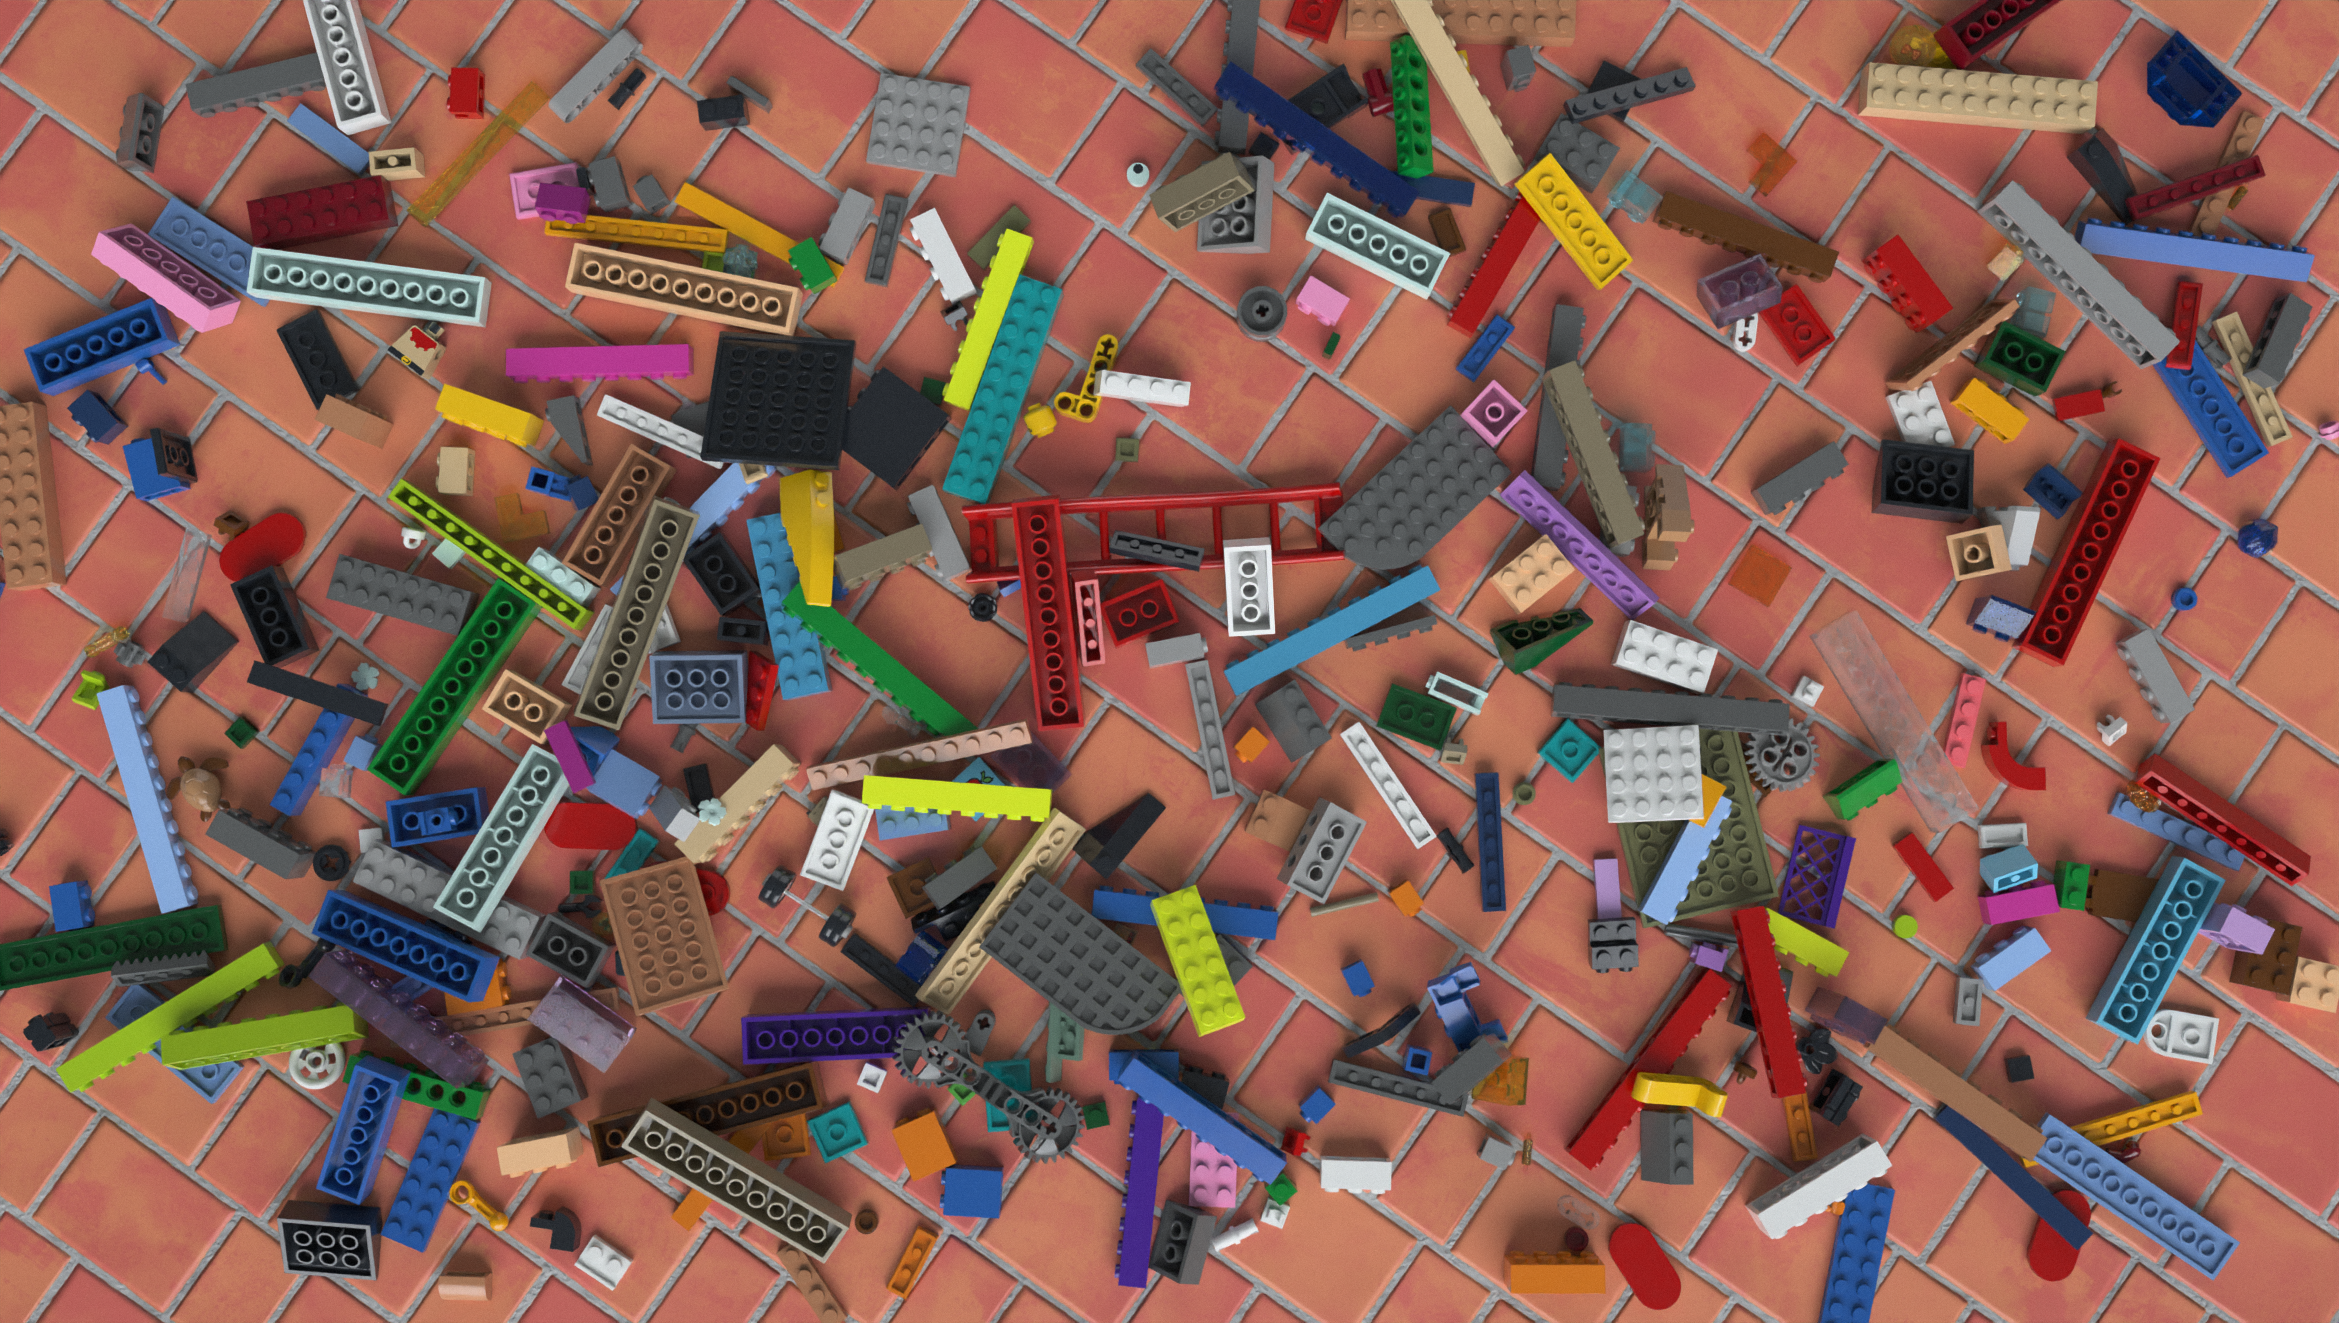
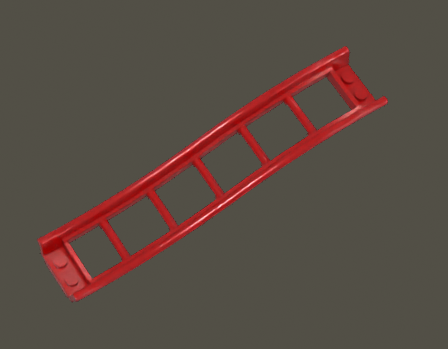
M1340 482L1226 491L1060 498L1062 515L1098 513L1101 560L1068 562L1069 576H1071L1070 572L1092 568L1096 575L1187 570L1135 558L1111 559L1108 530L1109 512L1155 511L1157 539L1166 540L1165 510L1212 508L1215 554L1204 555L1200 570L1224 568L1222 507L1269 504L1272 565L1345 560V551L1335 549L1318 530L1325 521L1345 504ZM1314 501L1317 548L1282 550L1280 544L1279 504ZM1012 502L962 506V514L969 520L972 571L966 575L967 584L1020 580L1018 565L999 567L997 520L1013 518Z

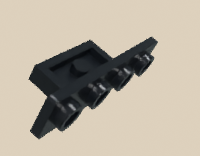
M995 882L983 883L970 892L962 893L939 910L935 907L926 912L918 913L915 917L911 918L914 933H919L936 925L945 942L959 936L979 910V905L984 903L996 887Z

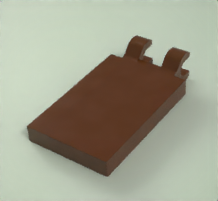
M2095 869L2094 876L2089 875L2088 884L2092 885L2091 897L2086 898L2085 907L2089 908L2088 915L2137 922L2159 879Z

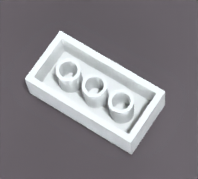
M1269 537L1223 540L1229 637L1275 634L1272 559Z
M1628 620L1624 623L1611 665L1695 694H1703L1718 649L1633 620Z

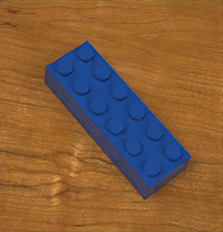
M150 298L23 350L39 391L55 396L135 364L142 359H147L177 347L180 343L166 307L157 303L155 299Z
M366 1055L355 1064L316 1189L358 1205L372 1193L411 1071Z

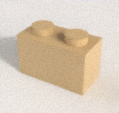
M414 147L369 152L370 174L372 176L381 175L388 181L425 177L424 155Z
M441 447L440 453L437 455V464L440 466L439 475L436 477L438 492L444 495L473 496L475 451L470 448Z

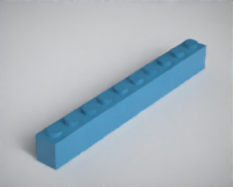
M1420 564L1409 570L1410 575L1404 578L1399 575L1389 580V586L1383 589L1381 586H1377L1368 591L1370 596L1364 599L1358 596L1348 602L1349 606L1341 610L1340 607H1337L1327 612L1329 617L1320 620L1318 617L1308 622V628L1302 631L1299 628L1287 633V639L1280 642L1279 638L1267 643L1268 648L1262 652L1256 649L1246 654L1248 659L1240 663L1237 659L1225 665L1227 670L1223 673L1235 696L1440 591L1441 589L1429 566L1422 568Z

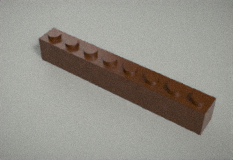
M1669 191L1662 195L1653 222L1657 223L1658 227L1662 229H1674L1680 231L1679 234L1682 236H1694L1700 238L1701 242L1705 244L1720 245L1727 252L1734 253L1737 251L1744 254V257L1747 259H1759L1765 261L1767 266L1785 268L1792 275H1805L1809 277L1810 281L1815 283L1825 282L1831 277L1839 255V251Z

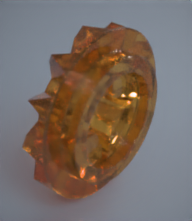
M2134 780L2127 784V795L2137 808L2148 813H2153L2159 809L2161 801L2156 796L2136 784Z

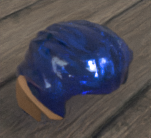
M2264 519L2249 520L2239 528L2238 548L2253 558L2270 554L2278 543V527Z

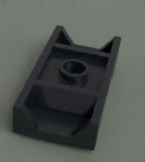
M1343 63L1267 114V119L1290 154L1293 155L1309 145L1313 139L1367 107L1369 101L1359 93ZM1320 103L1324 106V111L1316 114L1312 111V105Z

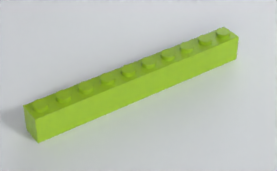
M401 478L389 494L388 498L571 628L582 631L595 613L588 607L580 605L526 567V563L412 482Z
M271 941L263 943L56 1068V1071L70 1093L78 1089L83 1092L95 1085L93 1083L95 1079L101 1077L103 1080L114 1074L115 1070L113 1068L121 1064L122 1067H125L135 1061L136 1058L134 1056L141 1051L143 1054H146L157 1047L155 1043L161 1040L160 1037L168 1036L169 1032L178 1030L181 1027L187 1029L198 1023L196 1018L203 1014L205 1017L219 1010L217 1005L225 1002L227 1005L239 998L237 993L245 989L248 992L259 986L258 981L266 977L268 980L280 973L278 968L285 964Z

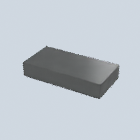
M730 76L726 83L731 90L742 95L745 99L769 114L773 106L768 98L737 78Z

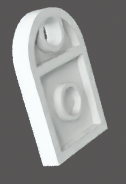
M2170 1009L2157 1010L2144 1032L2143 1038L2146 1045L2157 1054L2212 1064L2219 1018ZM2158 1024L2161 1027V1033L2159 1036L2154 1037L2151 1030L2154 1025Z

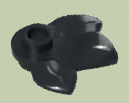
M1815 1029L1810 1033L1809 1037H1803L1795 1043L1796 1050L1800 1051L1805 1068L1810 1073L1820 1074L1822 1064L1833 1063L1838 1058L1837 1050L1834 1046L1828 1044L1831 1037V1031L1828 1029Z

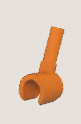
M1834 1201L1831 1206L1827 1205L1828 1208L1825 1211L1841 1215L1844 1212L1845 1203Z

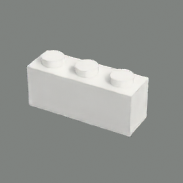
M1320 1156V1187L1325 1188L1326 1192H1339V1189H1348L1350 1193H1361L1362 1189L1371 1190V1193L1384 1194L1385 1190H1391L1392 1162L1390 1158Z

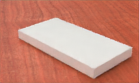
M832 789L800 875L844 891L874 809H869L868 804L862 803V800Z

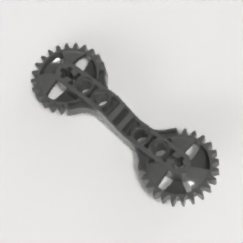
M923 1011L921 1019L913 1015L914 1022L912 1024L905 1021L907 1028L905 1030L902 1028L898 1029L902 1036L894 1037V1040L899 1045L892 1046V1049L897 1052L892 1058L894 1061H899L895 1067L898 1070H902L900 1072L902 1077H907L909 1083L915 1081L918 1087L924 1082L925 1086L930 1088L933 1082L936 1088L948 1084H961L972 1090L1006 1115L1009 1123V1134L1012 1138H1015L1013 1143L1019 1146L1018 1150L1021 1154L1025 1152L1024 1156L1027 1159L1032 1157L1038 1163L1041 1158L1047 1164L1050 1157L1055 1163L1057 1155L1065 1159L1064 1152L1067 1150L1069 1153H1072L1073 1151L1070 1146L1072 1144L1075 1146L1079 1145L1075 1139L1076 1137H1083L1078 1130L1085 1128V1125L1079 1122L1085 1116L1079 1113L1082 1107L1078 1104L1076 1105L1077 1100L1074 1097L1070 1098L1071 1095L1067 1091L1063 1093L1060 1088H1057L1054 1092L1051 1087H1048L1046 1093L1042 1087L1030 1091H1018L1002 1082L974 1062L970 1054L969 1040L963 1037L966 1034L965 1031L959 1029L961 1025L957 1021L953 1023L954 1019L950 1015L945 1019L943 1012H940L937 1017L936 1013L931 1011L928 1017ZM943 1024L949 1026L942 1041H940L934 1035ZM921 1025L925 1036H922L918 1026ZM929 1047L934 1048L938 1052L937 1056L933 1052L927 1051ZM921 1056L927 1063L916 1075L912 1071ZM954 1057L953 1062L945 1066L946 1059ZM972 1068L971 1075L963 1077L964 1072ZM1015 1098L1014 1103L1011 1106H1007L1008 1100ZM1060 1100H1063L1065 1105L1057 1119L1051 1113V1110ZM1033 1109V1114L1025 1118L1026 1112ZM1041 1120H1043L1044 1122L1050 1124V1126H1049V1127L1043 1126V1125L1040 1123ZM1037 1133L1044 1140L1035 1150H1032L1030 1145ZM1054 1138H1055L1057 1144L1059 1145L1058 1148H1057V1146H1056V1144H1055V1142H1054V1140H1053Z

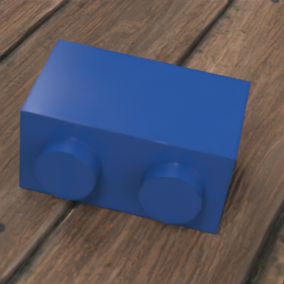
M88 880L49 886L56 932L94 926L95 911L91 906L92 890L88 885Z

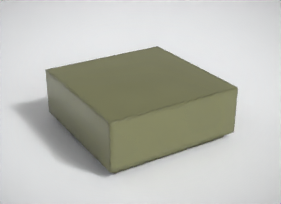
M1117 438L1115 461L1138 462L1139 439Z

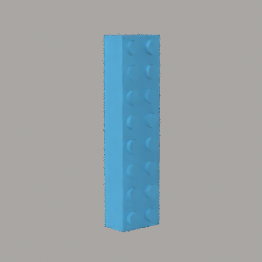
M781 513L746 520L775 663L779 665L778 677L783 700L789 701L833 691L824 646L818 640L820 637L815 632L808 633L800 626L802 622L798 618L794 617L792 619L782 611L784 607L781 603L800 581V573L793 561L794 554L791 546L788 545V535L786 528L783 527L781 522Z

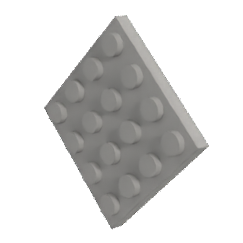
M881 73L866 162L868 164L956 177L971 88Z

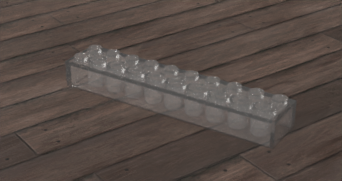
M1856 610L1847 612L1809 635L1884 758H1894L1896 760L1902 779L1900 784L1929 831L1941 833L1979 810L1976 802Z

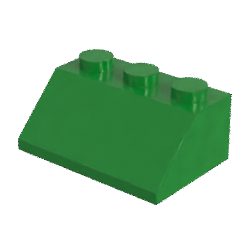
M1894 758L1878 759L1823 795V798L1837 819L1849 821L1858 816V811L1863 807L1869 808L1878 802V797L1883 794L1887 796L1898 789L1897 785L1902 782L1898 764Z

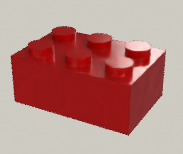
M1163 579L1100 604L1102 616L1116 649L1180 623Z

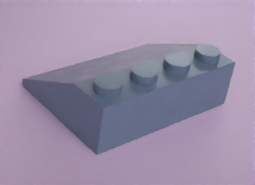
M747 650L655 651L649 656L653 724L746 722L748 687Z

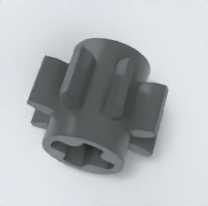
M129 639L126 643L119 642L113 651L117 655L116 661L130 668L134 664L141 665L146 658V655L142 652L144 647Z

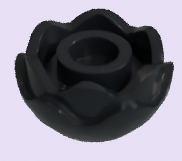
M984 593L977 594L970 600L968 605L971 617L980 622L991 620L997 612L995 599L991 595Z

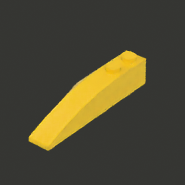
M809 469L780 478L781 522L783 527L786 528L788 545L791 546L794 554L793 561L800 573L799 580L807 604L830 607L834 565L832 472Z

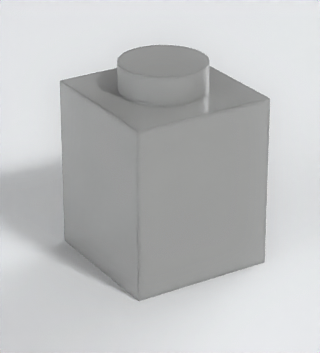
M1485 1134L1477 1156L1490 1164L1506 1170L1507 1165H1512L1516 1153H1514L1515 1148L1512 1145Z

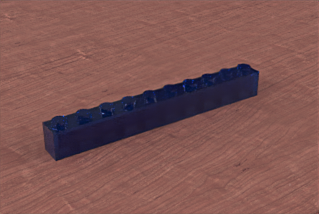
M1230 61L1215 84L1214 89L1217 91V96L1225 101L1229 99L1236 104L1235 108L1244 114L1248 112L1255 117L1254 121L1263 127L1267 125L1274 130L1273 134L1281 140L1288 139L1293 143L1292 147L1300 153L1305 151L1311 155V160L1317 165L1322 166L1324 164L1330 168L1329 172L1336 178L1341 179L1343 177L1349 181L1348 185L1357 192L1361 190L1368 195L1367 198L1374 204L1379 205L1381 203L1387 208L1386 211L1395 218H1398V216L1404 217L1420 194V191Z

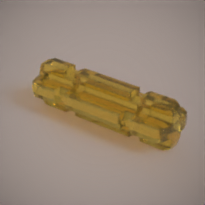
M119 626L112 633L109 632L95 640L94 644L90 643L85 646L84 652L88 657L94 658L101 651L104 652L119 643V640L126 639L129 636V632L124 626Z

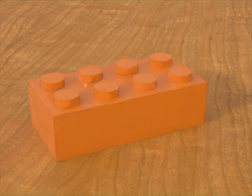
M1511 1251L1510 1255L1504 1254V1283L1511 1294H1606L1605 1264L1591 1251H1581L1580 1255H1571V1252L1557 1251V1255H1547L1545 1251H1534L1533 1255H1524L1522 1251Z

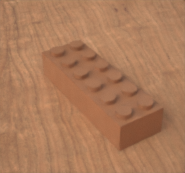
M630 444L562 564L593 582L609 588L640 534L653 496L662 497L677 470L635 445Z

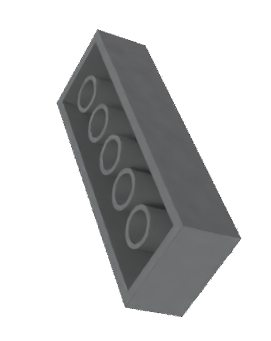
M339 554L326 598L458 636L474 614L480 594Z

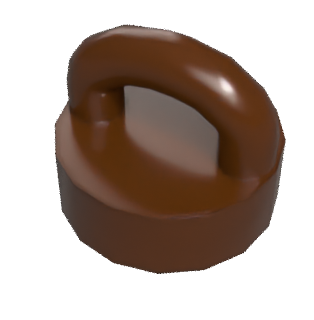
M1736 1061L1733 1070L1739 1073L1737 1077L1739 1085L1743 1084L1746 1077L1755 1079L1758 1072L1754 1067L1741 1061Z

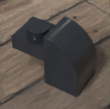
M561 1207L555 1212V1215L552 1211L542 1210L531 1217L530 1227L553 1230L550 1249L574 1252L579 1248L582 1231L581 1223L578 1216L570 1209Z

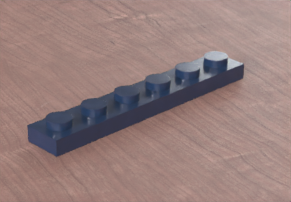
M1499 772L1474 773L1482 912L1506 911Z

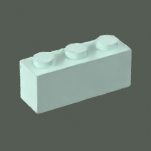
M538 547L525 564L526 567L580 605L589 607L601 590L599 586L585 576L562 564V560L547 549Z

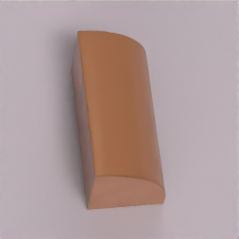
M446 1271L439 1276L438 1280L440 1297L443 1300L491 1301L493 1272Z

